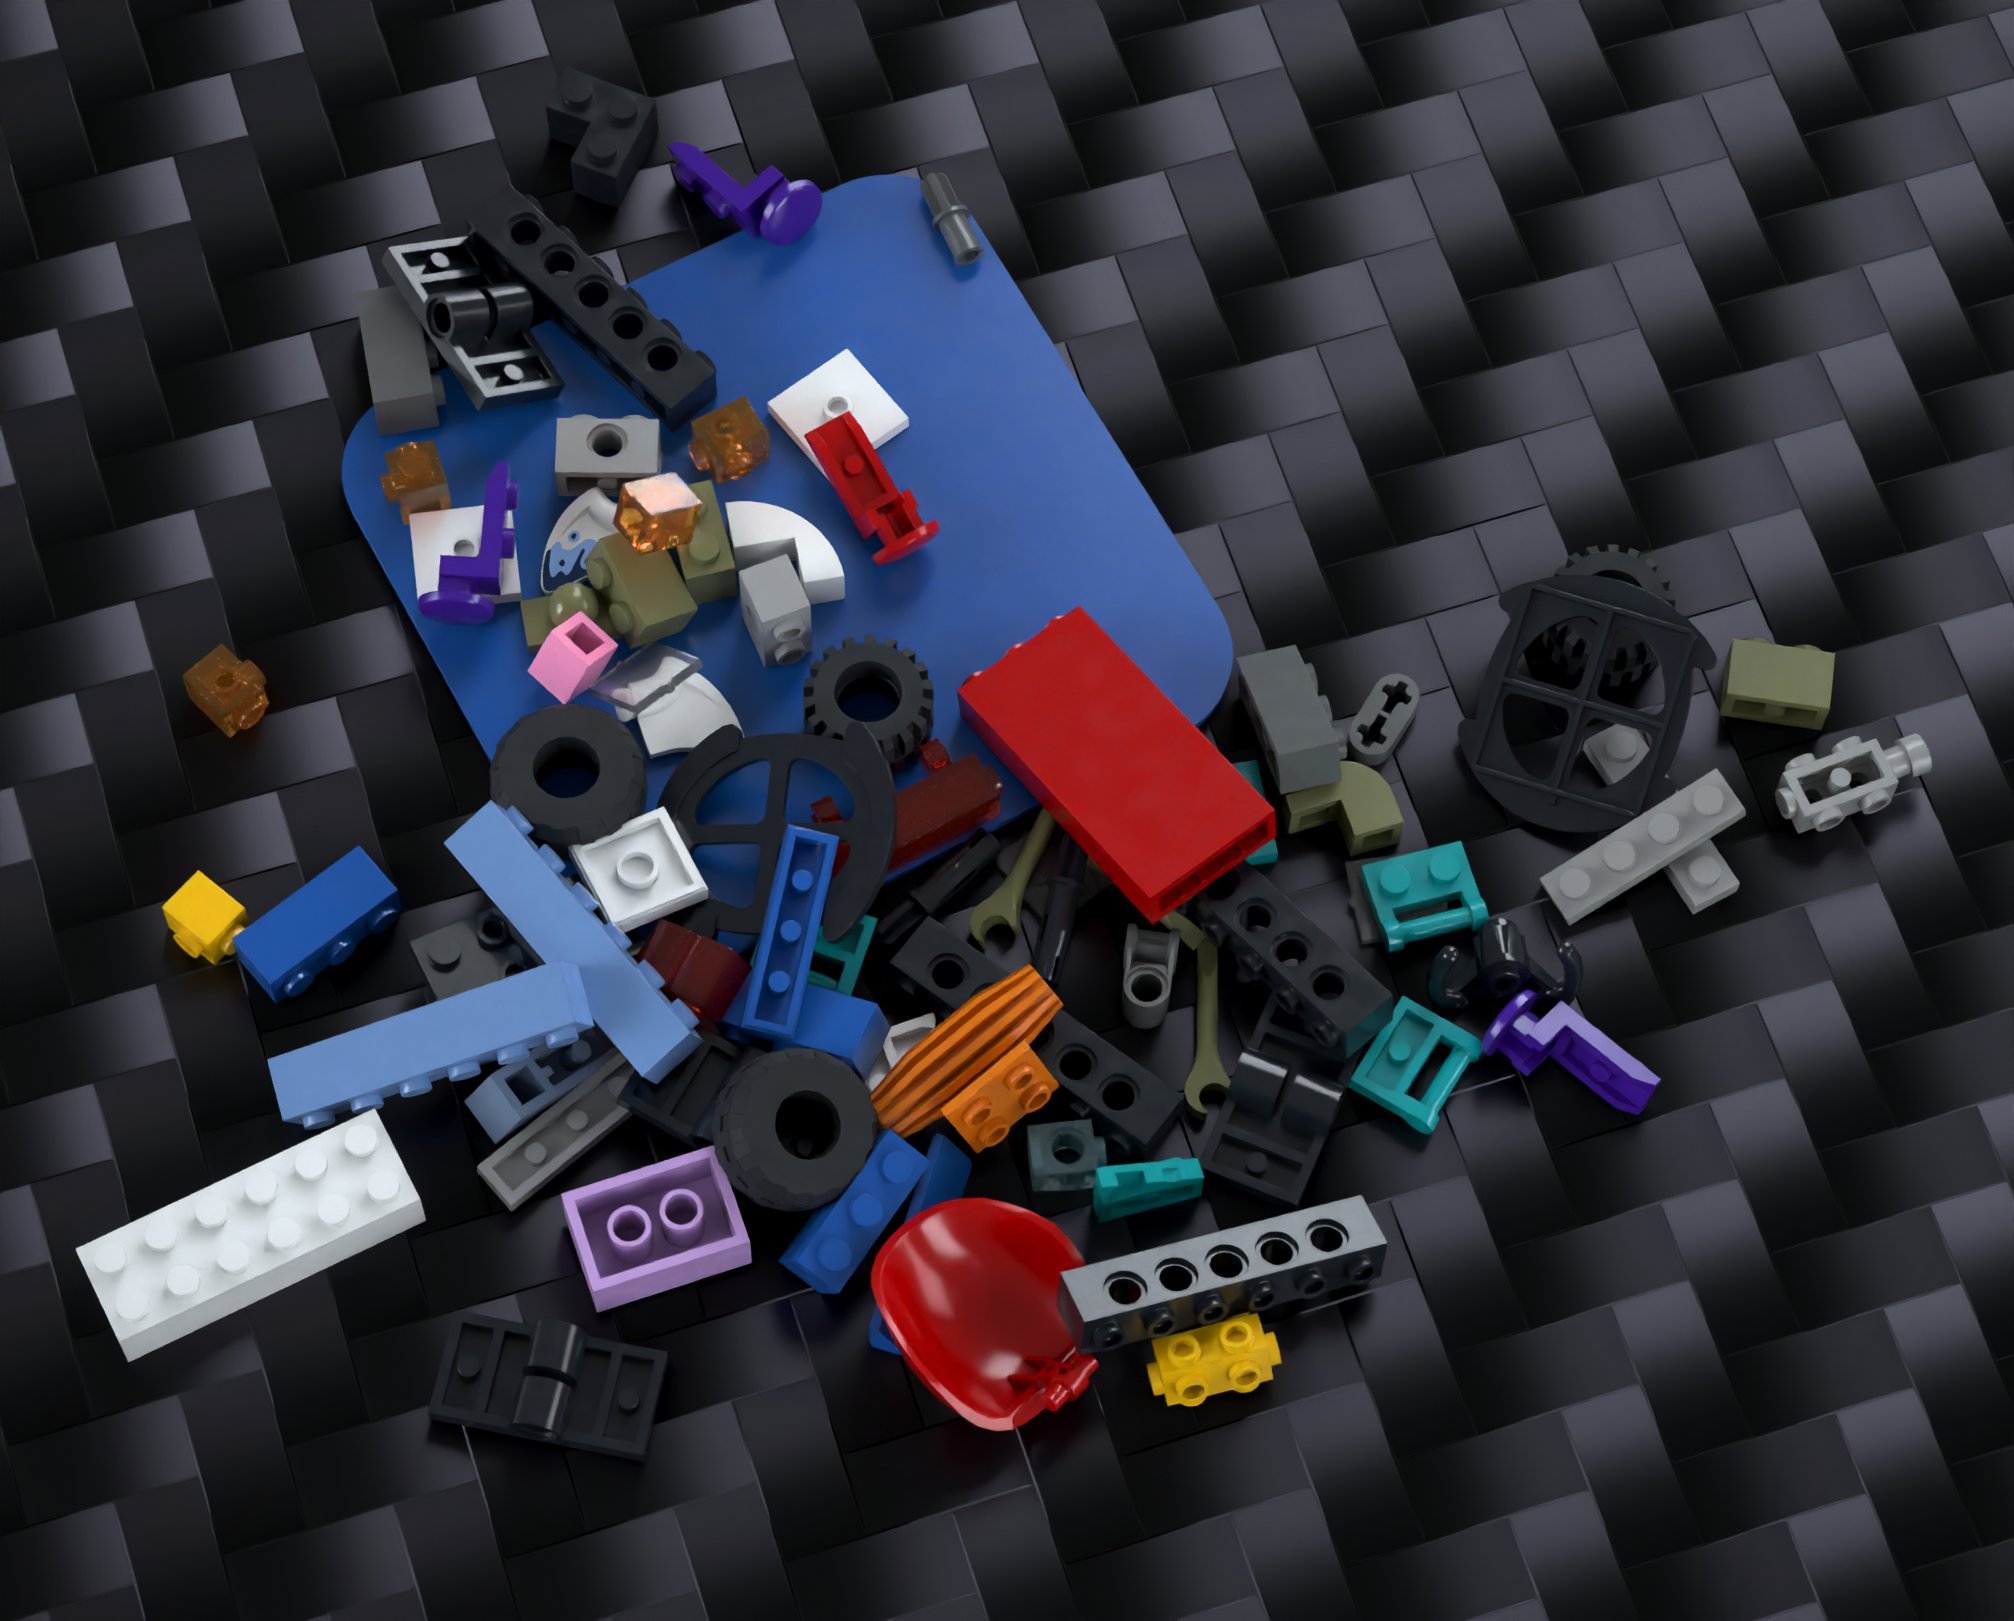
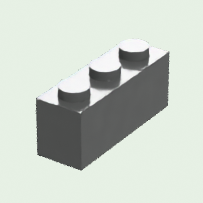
M397 285L355 292L379 435L385 436L440 426L436 406L445 405L446 400L441 374L431 376L430 369L439 367L434 342L431 338L424 339L423 332H426Z
M1296 645L1236 658L1239 698L1280 794L1341 781L1340 759L1347 758L1346 742L1341 728L1333 729L1332 712L1327 696H1318L1317 694L1318 682L1312 663L1304 664Z

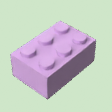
M714 1145L561 1193L565 1217L597 1313L752 1263L750 1240L731 1184L721 1165L719 1166L714 1152Z

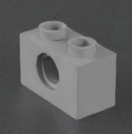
M587 414L575 415L571 418H557L555 478L558 496H581L591 488L599 487L606 496L659 497L661 466L659 419H648L640 415H628L621 419H598ZM608 449L619 452L611 457L598 455L600 452Z
M788 554L739 571L742 619L764 667L768 668L776 664L782 666L790 665L801 660L806 653L813 651L811 605Z

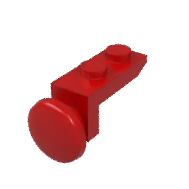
M850 411L804 435L863 540L867 541L878 535L885 547L871 557L876 565H886L904 558L927 544L940 531L938 520L923 524L916 511L919 505L910 489L908 488L899 493L864 430Z

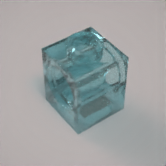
M1092 1119L1027 1126L1026 1145L1033 1194L1094 1188L1096 1168L1107 1166L1104 1137H1094ZM1063 1148H1070L1077 1151L1081 1158L1075 1163L1064 1164L1054 1157V1153Z

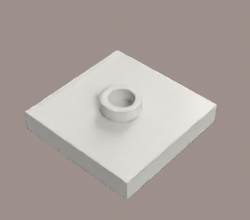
M845 349L767 402L768 412L827 479L826 473L804 437L806 433L850 411L861 425L873 448L877 449L909 427L908 416L848 349Z
M484 505L409 514L418 598L425 593L438 591L440 555L480 557ZM508 511L507 528L514 529L512 511ZM516 542L514 558L504 559L501 596L478 594L490 599L494 604L522 601Z
M664 806L628 820L621 825V829L610 836L607 835L595 840L596 842L582 846L581 844L568 846L569 857L584 886L599 904L596 909L604 924L606 925L608 922L613 921L623 932L708 899V888Z

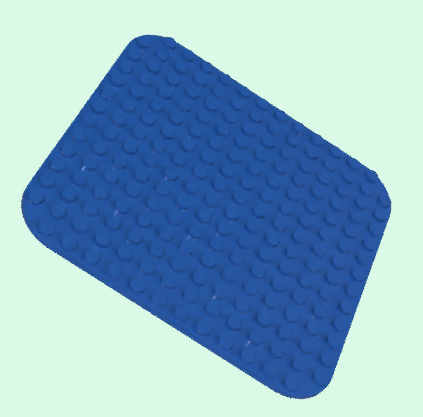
M901 175L863 177L822 193V209L815 224L803 237L791 244L777 246L765 240L762 234L753 239L747 232L742 230L622 286L625 289L631 287L636 290L646 302L648 310L657 319L665 318L670 321L679 331L682 341L692 351L700 350L711 359L717 370V397L674 433L659 420L661 435L659 497H606L614 503L640 505V509L653 508L657 511L658 534L676 568V561L664 521L661 494L663 490L711 479L729 545L730 540L725 503L752 501L766 503L789 510L807 520L824 535L833 547L841 563L845 582V599L811 605L813 651L806 653L801 660L790 665L782 666L776 664L768 668L764 667L742 619L739 571L741 570L736 571L738 596L696 605L698 610L682 632L629 649L624 637L613 639L618 644V647L595 684L569 702L585 704V706L596 709L600 708L612 714L622 724L624 723L633 733L637 745L640 746L647 771L648 787L645 809L643 811V814H646L656 809L665 785L678 765L690 752H675L650 759L636 718L627 722L620 721L616 714L614 699L618 694L631 693L630 690L632 688L656 681L662 674L667 662H675L686 666L707 679L731 706L746 738L780 733L806 734L803 708L805 678H810V667L815 660L824 662L823 651L833 645L837 650L842 649V640L853 637L855 644L864 643V635H874L876 643L884 644L886 638L897 641V650L900 652L908 647L915 652V664L923 661L928 669V680H932L934 690L933 727H931V738L928 745H921V756L914 763L906 758L905 769L897 774H894L890 768L895 783L898 805L897 836L893 857L882 886L959 849L980 827L985 829L987 833H991L1043 807L961 718L957 689L973 673L985 671L1001 660L1012 646L1018 643H1025L1043 631L1047 623L1054 617L1066 615L1080 605L1196 728L1203 724L1220 704L1227 690L1233 665L1232 638L1226 619L973 216L970 214L968 221L978 242L983 247L984 254L972 264L957 266L942 233L936 232L932 226L934 217L920 190V182L922 180ZM591 302L586 306L596 308L602 306L604 303ZM551 320L530 328V331L566 384L558 398L478 411L448 366L431 374V376L441 374L446 400L445 405L436 406L440 426L380 436L373 405L358 421L351 432L342 459V484L350 511L490 762L495 755L496 746L503 734H506L516 721L524 715H529L539 710L541 707L552 704L562 705L563 703L527 671L538 653L529 654L519 601L495 604L493 617L487 622L476 625L444 624L431 620L420 613L409 514L484 505L487 478L498 461L509 462L511 480H519L520 484L518 511H512L522 601L545 597L547 595H544L541 591V570L548 539L563 512L579 497L558 496L555 478L557 418H571L575 415L587 414L598 419H621L628 415H640L648 419H658ZM626 333L621 335L620 338L633 339L638 334ZM845 349H848L908 416L909 427L875 449L899 493L908 488L910 489L919 505L916 511L923 524L938 520L940 526L938 534L927 544L904 558L881 566L876 565L871 559L874 554L885 547L880 537L876 535L867 541L863 540L831 482L768 412L767 402ZM661 364L656 366L654 369L658 371H666L671 369L673 366L668 364ZM608 449L600 452L598 455L611 457L619 452ZM792 561L793 568L799 578L796 561ZM589 580L581 583L588 588H594ZM871 692L854 695L847 699L840 707V710L845 715L861 722L883 720L897 709L896 704L886 696ZM800 760L793 764L790 771L785 813L787 823L847 822L853 817L855 810L854 800L847 786L836 774L821 765L806 760ZM761 761L751 764L731 774L718 784L700 806L697 815L698 824L727 825L756 824L761 822L766 811L771 770L770 762ZM565 767L552 772L543 780L540 788L547 794L557 798H574L586 793L595 785L597 778L591 772L579 767ZM838 843L829 883L841 871L848 860L850 845L848 843ZM758 844L700 845L695 848L692 860L708 891L713 896L740 908L748 907L754 902L761 852ZM563 861L566 868L560 874L564 878L578 873L573 863ZM669 914L636 927L648 949L645 960L661 976L665 977L696 975L723 966L755 950L760 936L719 931L718 938L714 944L709 946L701 945L687 935L672 920Z

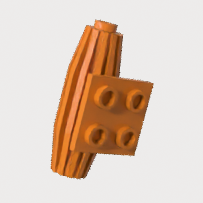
M1030 964L973 996L901 1057L870 1093L872 1103L877 1112V1134L880 1130L890 1129L899 1137L905 1139L945 1115L978 1154L984 1148L994 1146L1002 1141L1008 1134L1010 1127L1025 1114L1037 1111L1048 1102L1051 1093L1060 1085L1030 1048L1029 1044L1061 1009L1063 1003Z

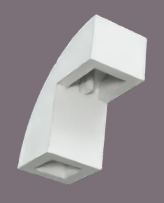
M752 501L725 503L727 530L736 571L744 570L788 554L791 562L796 561L799 580L810 605L845 599L844 573L839 558L829 541L816 527L801 516L778 506Z

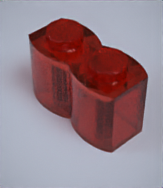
M658 919L634 959L638 964L644 959L649 962L666 982L660 988L662 993L672 1003L677 998L680 999L697 1017L699 1023L703 1017L718 1022L722 1020L753 968L734 950L663 919Z

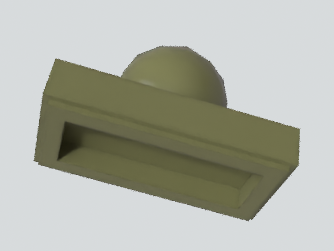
M569 582L559 586L551 596L519 601L529 654L538 653L549 633L580 611L610 638L617 639L623 637L613 627L609 609L600 591L595 588H588L581 583Z

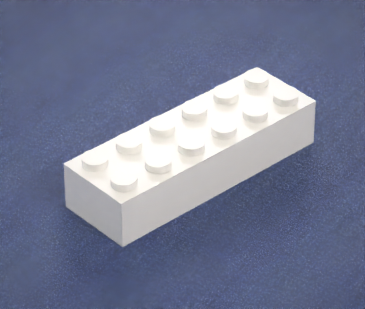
M374 1108L76 1248V1252L128 1362L410 1229L426 1221L420 1197Z

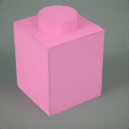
M580 611L549 633L527 671L560 702L567 704L595 684L618 644Z

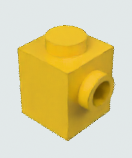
M199 870L162 906L169 928L176 933L173 938L178 945L194 958L202 954L214 965L225 954L232 955L236 952L232 938L250 926L245 907Z

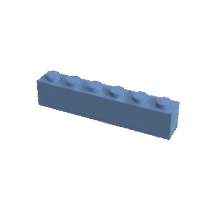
M490 800L451 835L444 844L546 964L562 960L578 965L594 1021L642 1077L655 1084L659 1083L704 1042L693 1029L699 1023V1020L680 999L677 998L673 1003L668 1000L660 990L666 982L649 962L644 959L638 964L626 951L632 945V942L613 921L604 925L593 911L599 904L587 889L579 882L571 886L560 874L566 868V865L547 844L538 848L527 834L534 828L513 805L505 810Z
M557 960L267 1059L282 1120L303 1124L305 1130H313L335 1123V1114L352 1109L353 1114L365 1113L374 1108L379 1109L384 1106L383 1098L400 1093L401 1097H412L429 1092L433 1089L431 1082L449 1076L450 1081L474 1077L481 1073L480 1065L498 1060L500 1065L524 1060L530 1056V1048L547 1043L548 1048L569 1045L579 1040L578 1032L595 1026L578 965Z

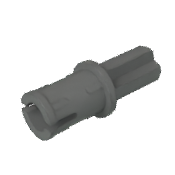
M929 173L920 182V190L934 217L932 226L936 232L942 233L957 266L972 264L982 257L984 250L968 221L970 216L969 209L965 205L960 204L944 173Z

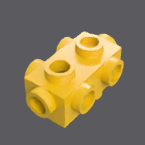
M1249 1312L1227 1317L1224 1322H1217L1212 1325L1152 1340L1156 1362L1146 1364L1154 1396L1164 1394L1167 1406L1180 1403L1184 1406L1192 1407L1204 1402L1207 1396L1234 1390L1239 1393L1253 1391L1258 1387L1259 1383L1273 1379L1271 1366L1282 1364L1274 1332L1264 1334L1258 1313L1249 1315Z

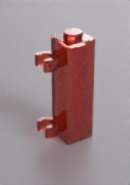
M938 738L919 747L923 755L919 758V762L929 777L896 794L898 805L897 836L893 857L886 876L1000 815V794L1004 792L997 773L990 765L983 768L974 753L952 764L946 749ZM829 795L810 804L814 812L811 815L813 823L847 822L851 819L843 821L838 808ZM838 843L829 883L841 871L848 860L850 845L848 843Z

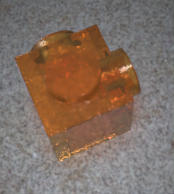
M742 396L691 421L693 442L688 444L690 454L700 471L708 469L716 484L729 478H742L751 473L756 465L770 459L769 433L746 396Z
M434 440L423 443L408 442L400 445L394 451L384 453L388 473L379 475L387 504L397 503L404 525L410 523L409 514L452 509L448 483Z
M675 472L645 478L622 485L612 524L641 556L691 543L702 502Z
M222 643L183 675L189 698L229 738L241 728L248 729L256 724L263 716L265 708L269 706L264 689L267 680L263 673L248 659L242 663Z

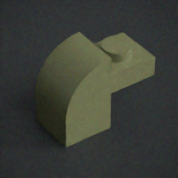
M1340 761L1341 781L1293 791L1284 797L1281 817L1288 834L1337 821L1350 856L1400 843L1404 820L1392 789L1379 773L1363 764Z

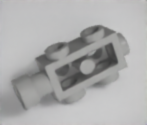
M1917 733L1895 740L1894 747L1882 750L1876 738L1862 743L1859 736L1849 737L1832 748V755L1816 760L1812 753H1807L1787 763L1785 766L1786 771L1782 773L1775 791V800L1782 816L1785 819L1791 818L1798 834L1815 828L1817 831H1825L1841 823L1847 815L1861 810L1864 814H1871L1886 807L1891 802L1899 783L1897 778L1905 776L1908 779H1912L1930 772L1932 769L1931 756L1926 743ZM1850 781H1859L1863 785L1852 789L1849 784ZM1807 798H1812L1816 802L1810 804Z

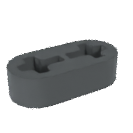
M1389 674L1382 677L1351 723L1347 738V750L1358 763L1366 766L1383 763L1391 755L1413 720L1418 708L1420 694L1418 686L1411 678L1402 674ZM1397 692L1405 695L1404 702L1396 704L1391 714L1385 712L1388 697H1393ZM1376 725L1382 727L1379 743L1374 742L1370 748L1362 745L1363 736L1368 737Z

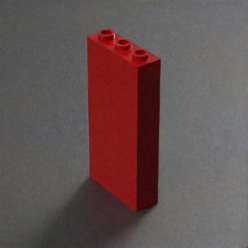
M1080 605L1066 615L1054 617L1047 623L1043 631L1025 643H1018L1012 646L1001 660L985 671L973 673L957 689L961 718L1152 925L1276 837L1275 809Z

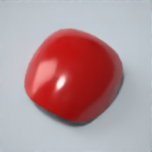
M957 1198L938 1203L919 1212L891 1235L875 1257L871 1271V1287L877 1306L895 1344L919 1380L939 1400L976 1426L996 1432L1011 1430L1025 1424L1045 1408L1052 1412H1057L1066 1401L1072 1402L1078 1398L1088 1387V1378L1099 1366L1097 1360L1091 1354L1079 1355L1056 1308L1060 1272L1087 1265L1072 1241L1055 1223L1032 1211L987 1198Z

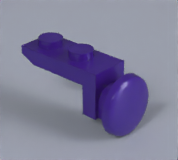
M675 141L668 147L677 165L673 169V173L679 182L690 192L697 188L704 194L703 199L716 216L720 219L729 216L753 239L762 234L765 240L774 245H788L803 237L819 217L823 204L822 193L815 183L810 180H798L790 183L782 173L770 165L743 188L695 145Z
M498 461L486 480L480 557L440 555L438 591L425 593L418 598L419 611L425 617L444 624L462 626L481 624L493 617L495 604L490 599L478 594L501 596L504 559L514 558L515 529L507 528L508 511H518L520 484L519 480H511L509 462Z
M1529 989L1514 997L1498 1014L1487 1030L1481 1045V1049L1487 1056H1491L1500 1050L1512 1060L1511 1064L1526 1076L1535 1070L1548 1056H1551L1613 1107L1635 1115H1639L1644 1110L1661 1081L1643 1063L1633 1058L1609 1039L1600 1029L1590 1024L1562 1000L1541 1020L1530 1011L1537 1001L1538 994Z

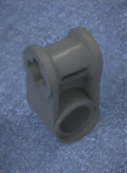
M1128 922L1123 961L1125 973L1121 1010L1125 1020L1134 1027L1151 1029L1160 1025L1166 1018L1172 976H1175L1181 929L1172 928L1170 933L1138 929L1136 923ZM1140 991H1148L1158 998L1152 1002H1143L1134 997V994Z

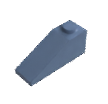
M594 1019L595 1027L578 1032V1041L557 1048H548L547 1043L533 1048L529 1051L530 1056L528 1058L507 1064L491 1074L464 1101L495 1145L537 1119L621 1052Z

